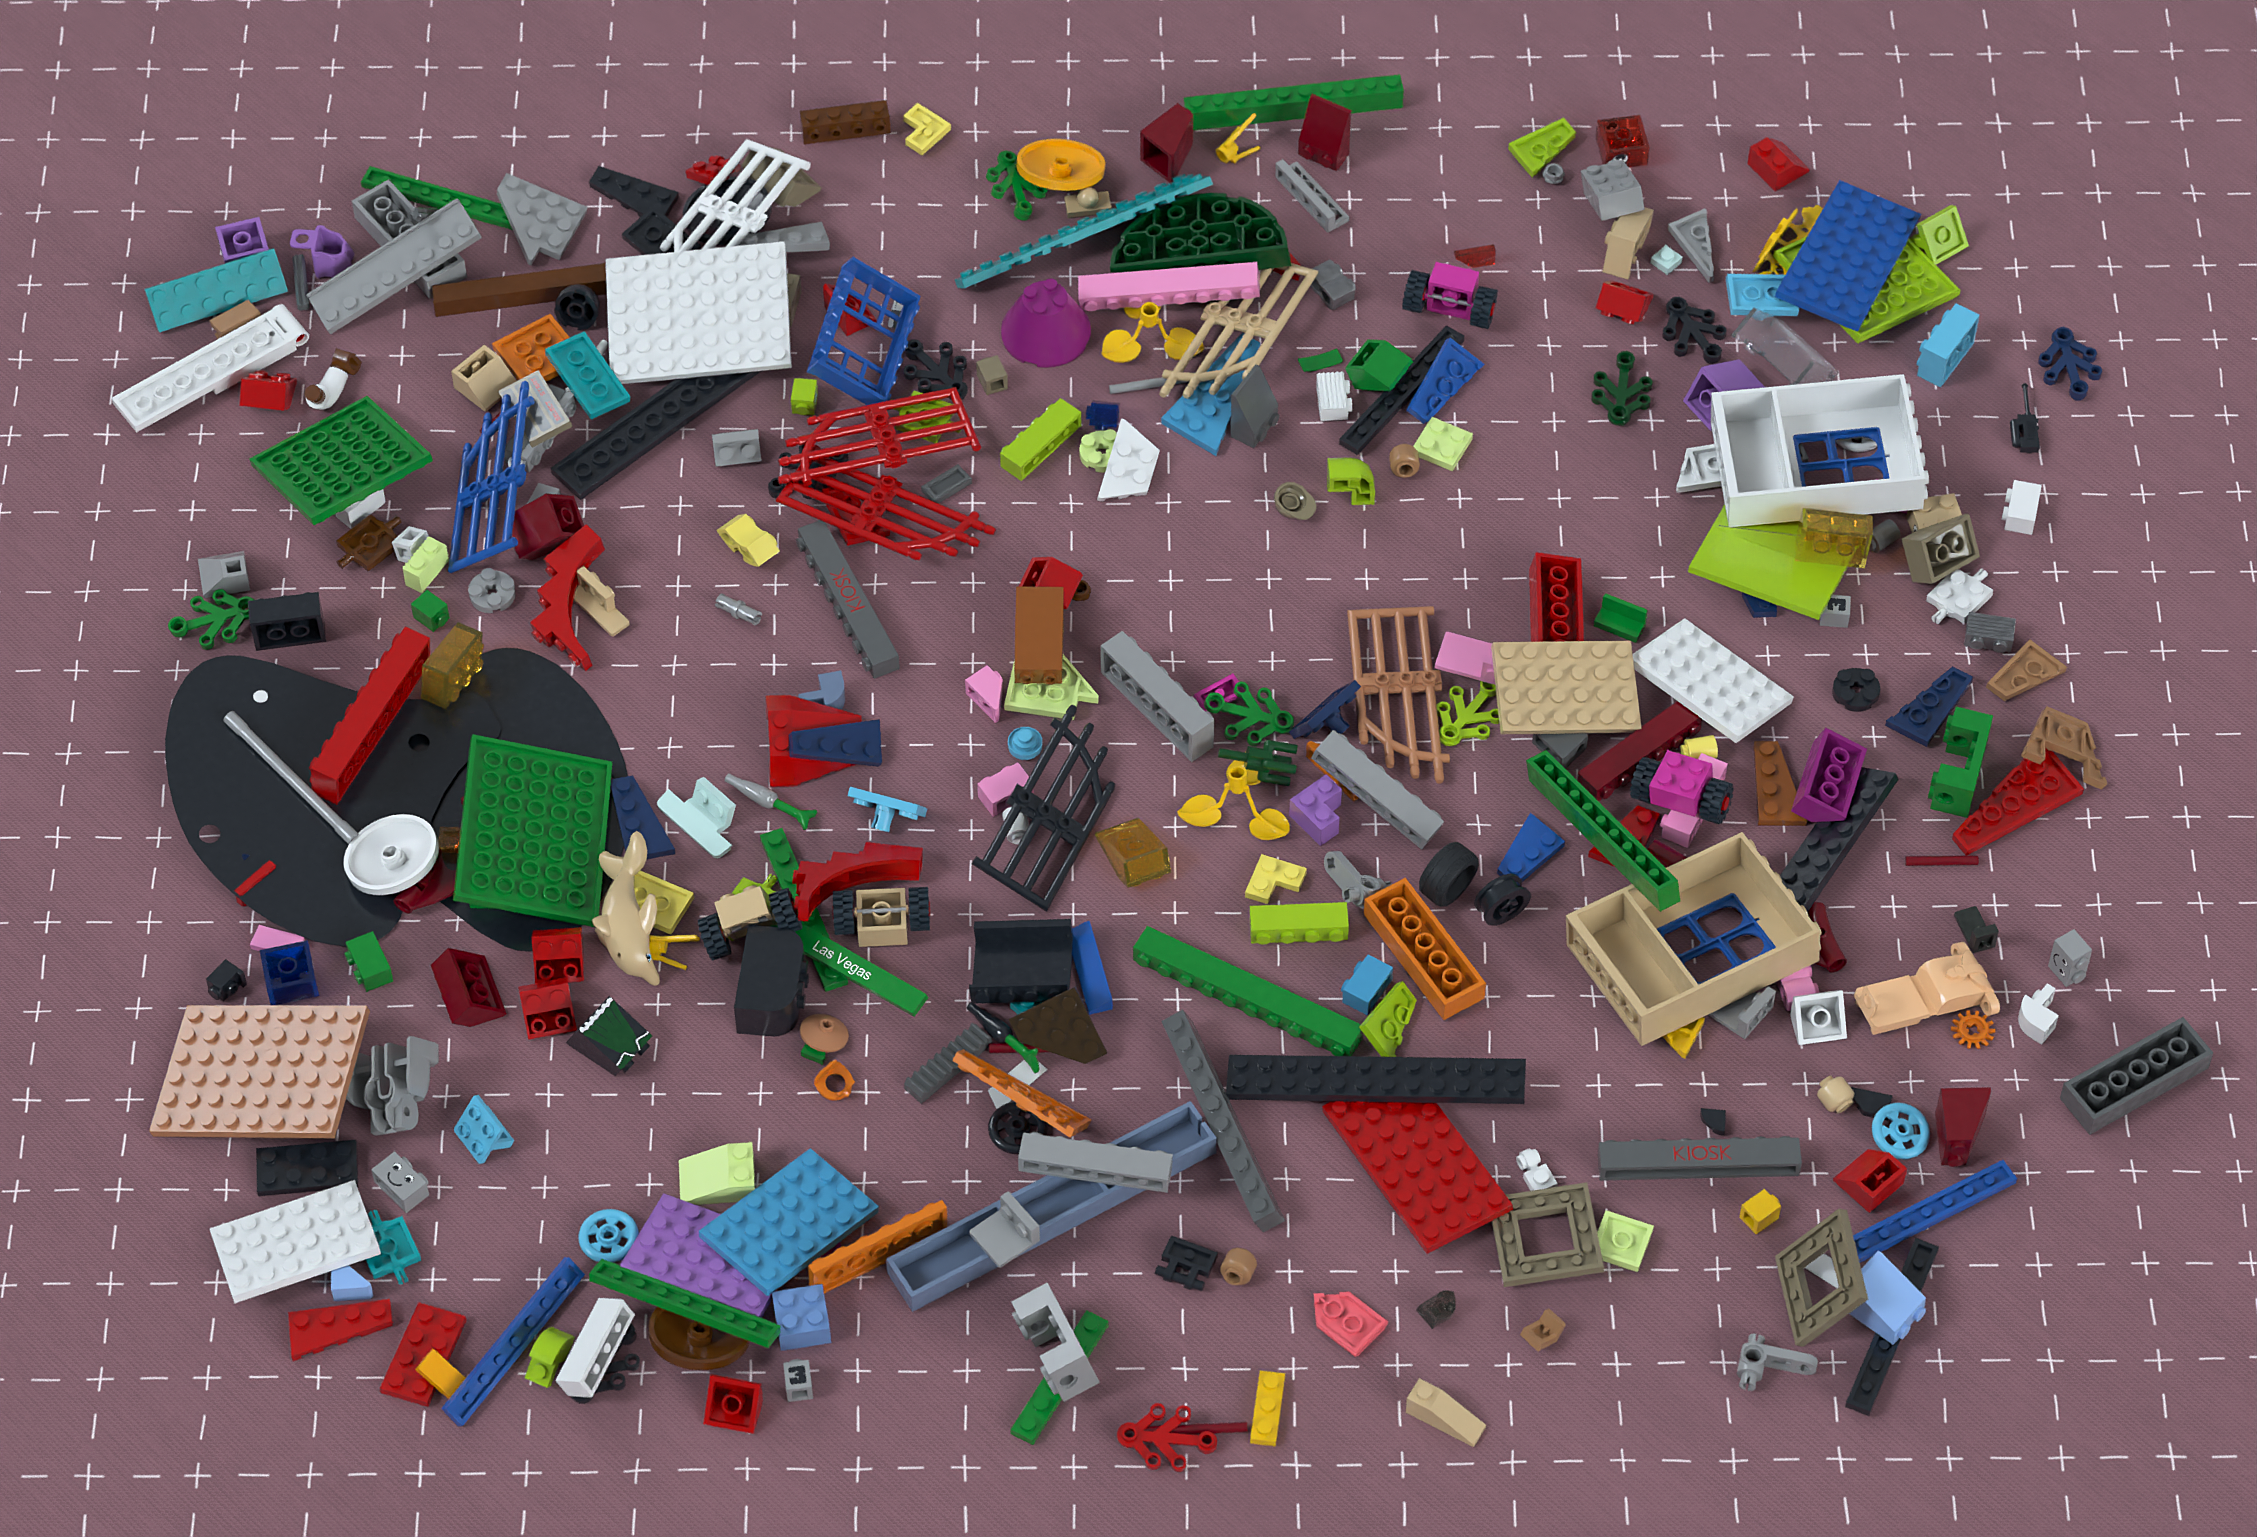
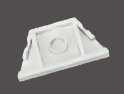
M1122 418L1097 501H1105L1107 498L1118 497V499L1127 498L1130 495H1147L1160 450Z
M1715 445L1687 448L1676 492L1681 493L1722 486Z

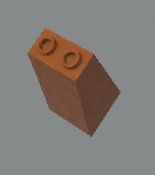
M1016 587L1015 683L1062 684L1064 643L1063 587Z

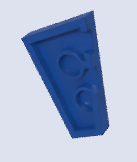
M1530 812L1499 865L1497 874L1502 876L1514 873L1523 882L1565 847V841Z

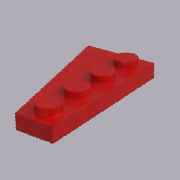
M390 1299L288 1312L292 1361L299 1360L301 1356L311 1352L316 1354L324 1351L323 1348L336 1343L341 1345L348 1342V1339L358 1335L363 1337L393 1326Z

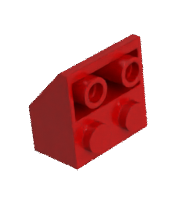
M260 370L249 373L248 376L241 379L240 406L283 411L289 409L296 388L297 378H290L288 373H277V375L271 376L268 375L267 371Z
M1032 557L1018 587H1063L1064 609H1068L1083 574L1054 557Z
M582 927L533 930L532 949L535 983L566 977L568 982L584 981Z
M567 977L518 987L528 1040L577 1030Z
M1867 1149L1835 1176L1833 1181L1870 1213L1904 1184L1907 1168L1889 1152Z

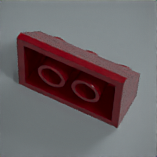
M447 948L431 964L434 978L438 984L452 1024L473 1027L504 1017L507 1014L485 955Z

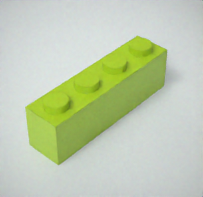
M1062 398L1054 404H1050L1045 413L1035 418L1031 425L1025 431H1021L1010 445L1003 447L1000 452L1001 468L1022 481L1081 427V411Z
M1347 902L1250 906L1251 944L1265 945L1279 942L1289 944L1304 941L1314 943L1330 940L1339 942L1341 940H1348Z

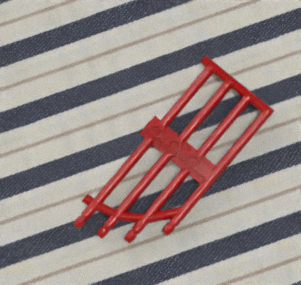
M953 387L807 418L808 425H817L818 423L820 425L811 434L785 440L786 447L805 445L802 453L778 459L779 466L801 463V471L790 473L789 475H781L778 477L779 484H786L790 481L802 480L804 486H810L812 484L811 478L878 464H884L885 468L890 467L894 469L907 464V458L970 445L973 451H979L981 445L957 388ZM950 397L954 404L891 418L887 410ZM956 413L960 421L898 434H896L893 427ZM864 415L867 422L828 430L837 420ZM963 429L967 437L905 450L902 449L900 442ZM868 431L871 432L873 439L812 451L815 443ZM875 447H877L880 454L810 469L809 461Z
M815 445L812 451L820 450L821 448ZM829 457L809 461L810 465L814 461L824 466L841 463ZM801 464L795 472L801 471ZM857 469L841 473L874 486L870 493L827 475L811 479L863 500L864 502L860 508L809 486H804L799 481L787 483L776 498V502L901 555L909 556L917 561L921 560L922 554L916 551V549L932 548L946 553V555L956 557L958 550L944 544L954 539L965 544L968 543L972 547H978L980 541L964 533L970 527L981 532L984 531L988 535H994L996 532L993 526L986 525L984 522L977 520L980 516L976 511H972L967 516L901 488L903 483L897 481L895 477L881 475L880 478H876ZM794 490L854 515L849 523L792 499L789 496ZM895 496H898L960 522V524L953 529L891 502ZM887 510L937 531L941 535L930 538L882 518V515ZM877 525L913 541L894 542L873 533L872 530Z

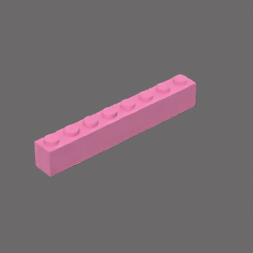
M1257 262L1078 276V299L1080 307L1084 311H1096L1098 309L1115 310L1124 307L1139 308L1146 302L1162 306L1164 304L1205 303L1214 300L1229 301L1231 299L1260 297V273Z

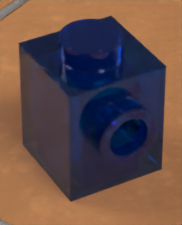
M1093 400L1091 406L1086 408V419L1090 420L1089 425L1095 426V430L1101 431L1107 430L1108 427L1117 428L1120 403Z

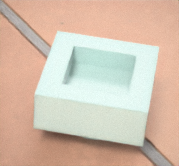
M1665 245L1651 257V264L1668 275L1682 263L1683 257Z

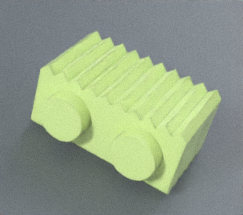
M427 537V540H424L419 550H416V553L410 556L411 559L405 563V566H402L405 585L423 593L449 561L447 546L432 537Z

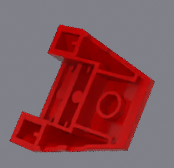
M791 695L765 696L769 737L770 788L795 787L802 782L817 779L833 771L837 772L857 765L792 758L789 755V734L793 731L862 722L861 715Z

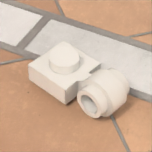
M1529 1148L1519 1153L1516 1161L1521 1170H1527L1523 1174V1179L1530 1191L1557 1187L1558 1183L1547 1165L1543 1164L1538 1167L1541 1158L1536 1149L1531 1150Z

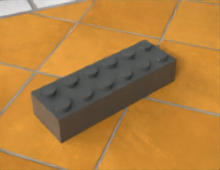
M2182 1017L2065 1082L2060 1100L2087 1133L2091 1135L2208 1069L2213 1052L2186 1019Z

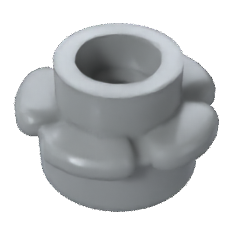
M1549 164L1543 171V177L1547 183L1558 184L1563 181L1565 174L1560 165Z

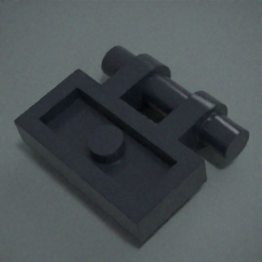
M1171 1235L1161 1255V1261L1169 1264L1167 1268L1157 1265L1155 1275L1163 1277V1280L1169 1283L1174 1281L1182 1284L1188 1290L1196 1289L1202 1292L1205 1282L1198 1280L1197 1277L1198 1275L1209 1277L1218 1258V1252ZM1177 1267L1190 1271L1188 1276L1176 1272Z

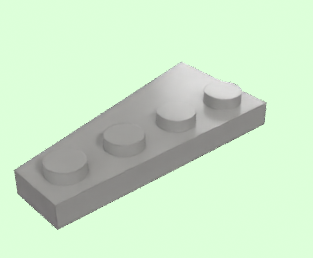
M822 222L747 234L738 245L785 242L786 252L830 250V242Z

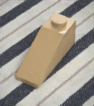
M1420 1378L1407 1397L1406 1413L1472 1447L1475 1446L1486 1428V1424L1447 1393Z

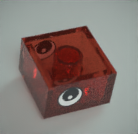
M1641 115L1597 120L1595 138L1603 165L1608 164L1611 160H1623L1628 168L1648 165L1650 147Z

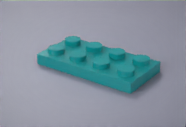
M585 331L545 349V355L574 394V397L590 420L630 402L631 396Z

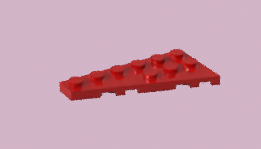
M2045 748V760L2041 764L2023 758L2022 762L2017 767H2014L1992 791V794L1979 805V808L1973 815H1970L1953 833L1952 840L1967 856L2082 795L2084 788L2054 752Z

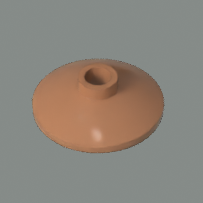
M814 1014L805 1018L800 1026V1035L803 1041L817 1051L836 1052L847 1044L848 1030L839 1019L833 1016Z

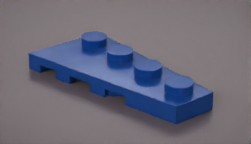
M1452 338L1446 339L1406 411L1423 424L1428 422L1473 377L1472 375L1485 364Z

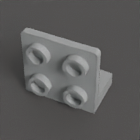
M1768 986L1762 993L1754 992L1708 1015L1743 1039H1746L1774 1007L1776 991Z
M1009 1191L1000 1196V1210L970 1230V1236L999 1268L1040 1241L1039 1225Z

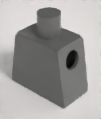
M1586 733L1533 734L1532 743L1541 752L1547 750L1566 769L1586 750L1588 736Z

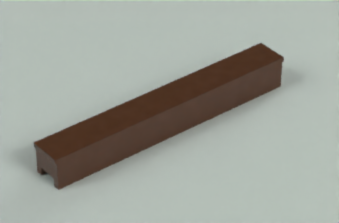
M606 263L433 285L435 317L555 302L563 289L574 284L590 287L597 296L607 295Z

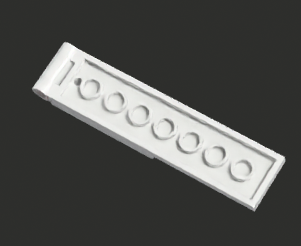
M276 305L267 313L112 397V402L132 428L138 432L213 390L215 394H218L240 382L249 373L261 370L296 351V346H302L308 341L309 334L285 305Z

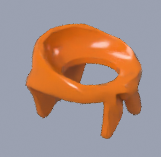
M836 1059L828 1063L814 1079V1085L820 1095L832 1101L849 1097L852 1086L855 1084L848 1069ZM837 1074L843 1077L845 1080L844 1089L840 1092L830 1091L825 1083L828 1076Z

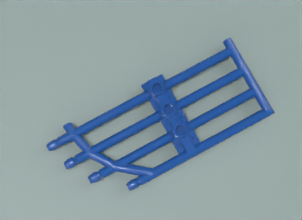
M527 381L521 383L518 403L510 408L511 396L505 394L502 398L500 416L492 423V414L485 413L481 436L473 448L470 443H465L463 447L448 566L449 573L456 572L518 545V540L512 537L517 489L526 480L525 464H521L527 407L535 403L532 396L528 397L529 383ZM517 414L511 466L503 472L509 419ZM498 431L493 474L485 479L490 438ZM478 457L476 482L471 483L468 487L470 467ZM508 490L502 542L494 545L500 495H503ZM490 498L484 550L476 553L482 503ZM473 505L467 556L459 560L465 508Z

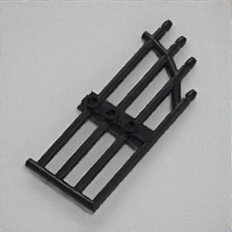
M1075 705L1068 707L1061 721L1054 717L1050 723V726L1056 730L1024 787L1018 783L1016 784L1006 802L1012 808L983 859L976 856L971 863L1046 912L1115 789V783L1110 781L1102 792L1098 770L1107 755L1108 748L1102 746L1092 760L1085 747L1090 737L1089 735L1093 732L1094 725L1087 723L1079 737L1068 728L1073 719L1072 717L1075 716L1077 711ZM1064 736L1073 745V748L1043 800L1033 794L1032 790ZM1080 755L1087 768V772L1063 813L1052 806V803ZM1091 784L1095 806L1083 826L1072 819V816ZM1021 812L1032 819L1002 873L991 866V863ZM1041 825L1051 831L1052 834L1024 885H1021L1013 880L1011 876ZM1062 838L1073 846L1047 893L1042 898L1031 890L1058 841Z

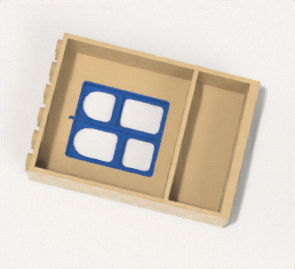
M1743 832L1667 867L1666 869L1678 880L1681 901L1661 912L1631 884L1566 915L1567 946L1641 1046L1819 961V950H1821V929L1816 922H1812L1808 917L1805 907L1797 903L1791 889H1787L1783 885L1780 875L1772 871L1766 857L1758 853L1754 842L1751 839L1748 840ZM1724 907H1732L1741 913L1743 919L1738 927L1715 938H1710L1697 922L1699 918ZM1682 926H1688L1700 941V945L1682 954H1676L1664 939V935ZM1746 934L1759 937L1764 944L1762 952L1746 961L1741 960L1729 945L1731 940ZM1712 949H1720L1732 964V967L1702 982L1696 981L1684 964Z

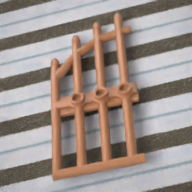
M1434 606L1347 610L1353 680H1356L1361 686L1355 692L1357 695L1355 701L1360 743L1362 745L1368 743L1369 731L1384 745L1387 768L1394 767L1395 760L1393 756L1394 751L1409 757L1410 774L1413 779L1419 778L1418 760L1433 762L1435 781L1438 784L1443 783V763H1450L1449 754L1441 753L1435 692L1442 691L1440 670H1433L1427 619V616L1434 615ZM1418 616L1423 671H1409L1404 617ZM1395 617L1400 672H1386L1381 618ZM1371 618L1376 673H1362L1357 619ZM1426 692L1432 752L1417 750L1412 693ZM1402 693L1407 746L1392 740L1388 694ZM1379 694L1382 730L1366 717L1364 695Z

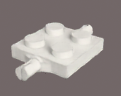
M1981 568L1974 576H1970L1957 569L1947 575L1927 595V602L1939 610L1931 617L1932 621L1939 624L1948 616L1965 623L1969 612L1976 613L1993 596V589L1981 583L1988 576L1987 571H1983Z

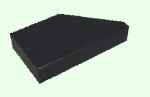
M1851 1087L1854 1091L1852 1100L1863 1116L1874 1118L1881 1108L1891 1104L1893 1095Z

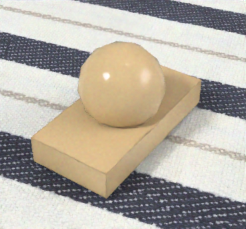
M1092 187L1081 189L1078 195L1064 196L1068 218L1097 215L1096 212L1100 210L1111 209L1108 191L1097 192Z

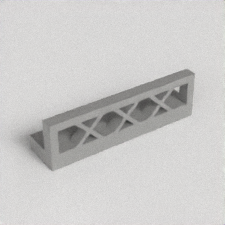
M1283 159L1276 163L1275 178L1327 233L1349 221V216L1297 161L1291 165H1288ZM1335 214H1338L1340 218L1335 220Z

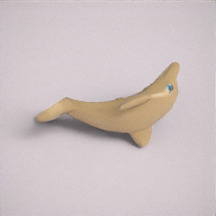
M636 831L631 835L624 857L615 856L608 851L602 852L599 855L602 869L614 881L605 896L602 915L593 918L592 923L596 927L595 932L600 942L607 948L611 958L622 971L628 975L641 977L649 984L657 986L660 978L649 949V934L655 925L657 905L655 895L651 893L647 896L641 909L636 900L634 877L643 868L647 860L645 839L640 832Z

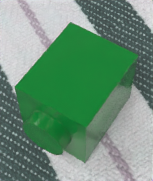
M426 590L411 603L413 618L432 632L445 625L450 618L448 605L429 590Z

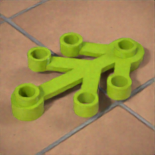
M1481 681L1480 692L1466 709L1463 700L1464 690L1460 686L1451 687L1449 697L1454 701L1457 720L1453 724L1449 715L1450 704L1444 701L1437 704V715L1441 717L1442 728L1439 730L1440 742L1443 745L1455 746L1464 738L1477 737L1480 740H1486L1489 737L1490 728L1485 724L1478 725L1477 728H1462L1466 724L1486 721L1499 724V718L1492 717L1494 714L1499 715L1496 708L1488 712L1476 713L1488 697L1496 695L1494 684ZM1453 692H1459L1460 695H1454ZM1440 708H1446L1447 710L1441 711ZM1484 730L1487 733L1481 734L1479 731Z

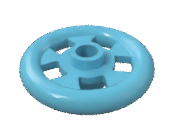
M1891 1103L1881 1108L1874 1116L1872 1135L1875 1143L1883 1152H1889L1897 1159H1911L1921 1154L1928 1146L1930 1127L1925 1116L1917 1108L1905 1103ZM1904 1113L1909 1115L1908 1121L1898 1118V1114ZM1886 1117L1892 1120L1889 1128L1882 1125ZM1912 1125L1919 1126L1920 1134L1914 1135ZM1898 1127H1902L1906 1132L1901 1133ZM1887 1135H1890L1891 1139L1896 1142L1893 1146L1885 1140ZM1911 1140L1914 1147L1905 1149L1903 1143Z
M616 1209L600 1210L590 1215L581 1225L578 1236L579 1244L582 1251L592 1260L599 1262L601 1259L614 1263L625 1258L639 1235V1230L636 1222L627 1213ZM606 1220L607 1224L602 1225L600 1228L596 1226V1223ZM619 1221L626 1226L622 1231L615 1226ZM596 1235L597 1243L590 1244L589 1236ZM608 1235L613 1236L611 1239H605ZM622 1237L628 1239L624 1247L618 1245ZM601 1247L612 1248L611 1253L600 1252Z

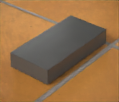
M957 464L921 486V490L929 500L939 504L972 484V478Z

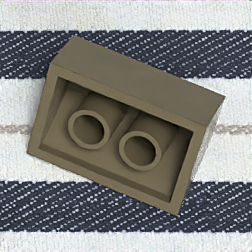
M772 148V149H775V150H778V151L783 152L781 149ZM752 150L749 152L741 165L744 169L757 152ZM766 156L750 175V178L757 181L774 158ZM783 162L764 185L768 193H770L790 168V164ZM800 168L775 199V202L782 207L786 205L796 207L818 193L822 187Z

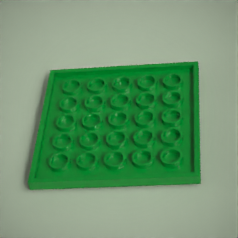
M368 396L249 459L252 467L313 526L325 521L338 512L344 511L354 503L364 500L367 496L384 489L397 480L403 479L406 475L423 468L426 464L433 461L431 453Z

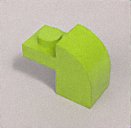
M554 1327L544 1330L530 1352L529 1356L532 1358L525 1378L546 1388L551 1387L558 1365L566 1361L575 1337Z

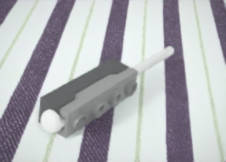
M602 340L596 347L601 355L608 348L609 343L606 340ZM550 384L549 388L567 417H572L577 408L574 394L568 387L563 390ZM514 435L507 443L505 449V461L509 467L512 460ZM524 436L521 464H525V471L530 472L535 465L539 464L542 454L551 447L555 436L533 448Z

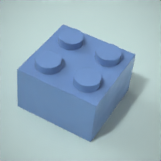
M822 1284L772 1292L776 1324L781 1325V1333L778 1336L781 1351L831 1343L830 1326Z

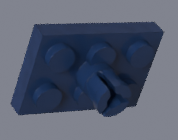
M1354 680L1336 689L1289 731L1290 735L1294 739L1300 736L1305 738L1312 732L1315 733L1320 730L1324 725L1331 732L1334 730L1342 734L1350 725L1339 713L1341 711L1340 707L1354 700L1357 697L1355 692L1361 686Z

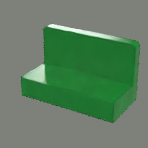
M1604 594L1602 607L1594 620V627L1637 643L1646 627L1648 610L1609 594Z

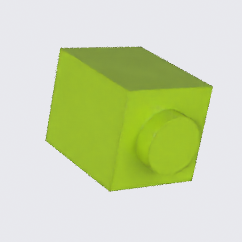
M794 378L791 395L792 414L815 415L818 397L817 380Z

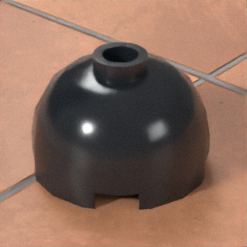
M574 284L567 286L559 293L555 301L554 313L557 320L563 326L567 327L569 325L578 328L577 330L590 328L595 323L600 312V301L597 294L586 285Z

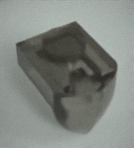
M1449 1290L1441 1291L1420 1304L1416 1311L1433 1329L1450 1319L1456 1309L1455 1293Z

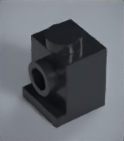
M227 959L206 978L210 996L215 1000L220 999L223 1002L229 996L234 995L240 985L243 988L247 985L244 971Z

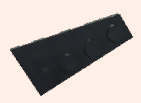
M598 166L589 180V185L592 189L611 200H617L625 209L628 210L630 208L637 212L639 217L652 206L668 217L679 199L677 191Z

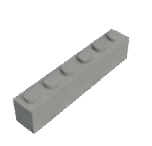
M1333 730L1312 755L1311 759L1421 850L1443 825L1444 821L1436 811L1430 810L1418 796L1409 793L1400 781L1392 779L1386 774L1382 766L1374 764L1369 760L1361 749H1356L1352 746L1344 735Z
M1036 1132L1031 1134L1023 1133L1018 1156V1170L1022 1172L1168 1193L1173 1164V1154L1160 1150L1154 1152L1142 1150L1138 1147H1120L1112 1143L1099 1144L1089 1140H1071L1063 1136H1044Z

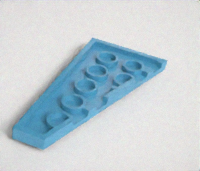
M1243 332L1210 366L1207 372L1223 368L1244 336ZM1252 338L1237 363L1255 356L1261 343ZM1245 370L1227 377L1215 395L1209 393L1214 380L1200 382L1192 396L1188 399L1182 396L1161 418V424L1216 456L1219 445L1225 436L1226 428L1231 421V394L1243 381L1242 375Z

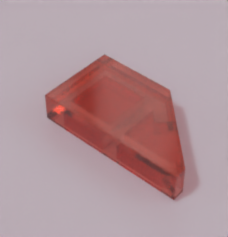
M1492 244L1456 250L1454 255L1456 260L1472 268L1495 265L1496 248Z

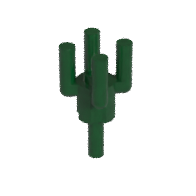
M1266 740L1263 748L1248 746L1246 753L1219 748L1218 758L1244 762L1245 769L1258 771L1257 779L1260 782L1289 787L1291 777L1269 774V771L1295 774L1297 765L1291 764L1292 757L1273 754V750L1296 754L1298 745Z

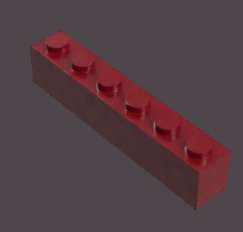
M1675 702L1643 725L1641 729L1633 732L1580 770L1577 775V781L1598 802L1602 799H1607L1618 787H1623L1629 783L1631 778L1634 777L1633 774L1636 772V766L1639 765V761L1643 757L1660 761L1664 758L1667 750L1676 749L1689 736H1695L1701 730L1702 718L1680 702Z

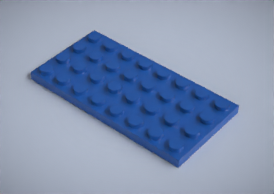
M1839 180L1779 285L1775 297L1858 332L1912 235L1916 224H1918L1921 214Z

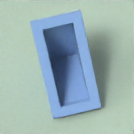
M349 1265L331 1271V1291L334 1301L371 1299L374 1296L371 1284Z

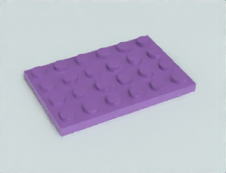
M663 1193L620 1266L762 1318L772 1300V1293L766 1296L699 1237V1230L721 1214Z

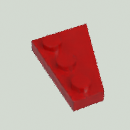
M832 487L822 489V492L856 507L860 508L861 501L856 497ZM826 504L830 514L850 523L854 515ZM877 525L872 530L873 533L883 537L890 536L891 532ZM838 528L847 546L868 541Z
M1637 805L1620 823L1646 847L1659 820L1660 813ZM1595 846L1589 851V858L1614 866Z

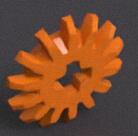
M1967 1010V1016L1965 1017L1961 1013L1958 1014L1960 1021L1953 1019L1952 1022L1957 1027L1951 1026V1031L1958 1033L1953 1034L1952 1037L1954 1039L1962 1038L1958 1042L1959 1045L1968 1041V1049L1971 1048L1972 1043H1974L1977 1049H1980L1979 1042L1984 1046H1988L1989 1043L1986 1040L1993 1041L1994 1037L1989 1034L1995 1033V1029L1989 1027L1994 1023L1993 1021H1985L1988 1017L1986 1014L1980 1017L1978 1016L1979 1011H1976L1975 1015H1971L1970 1010ZM1973 1026H1976L1979 1034H1968L1969 1030L1967 1029V1027L1972 1028Z

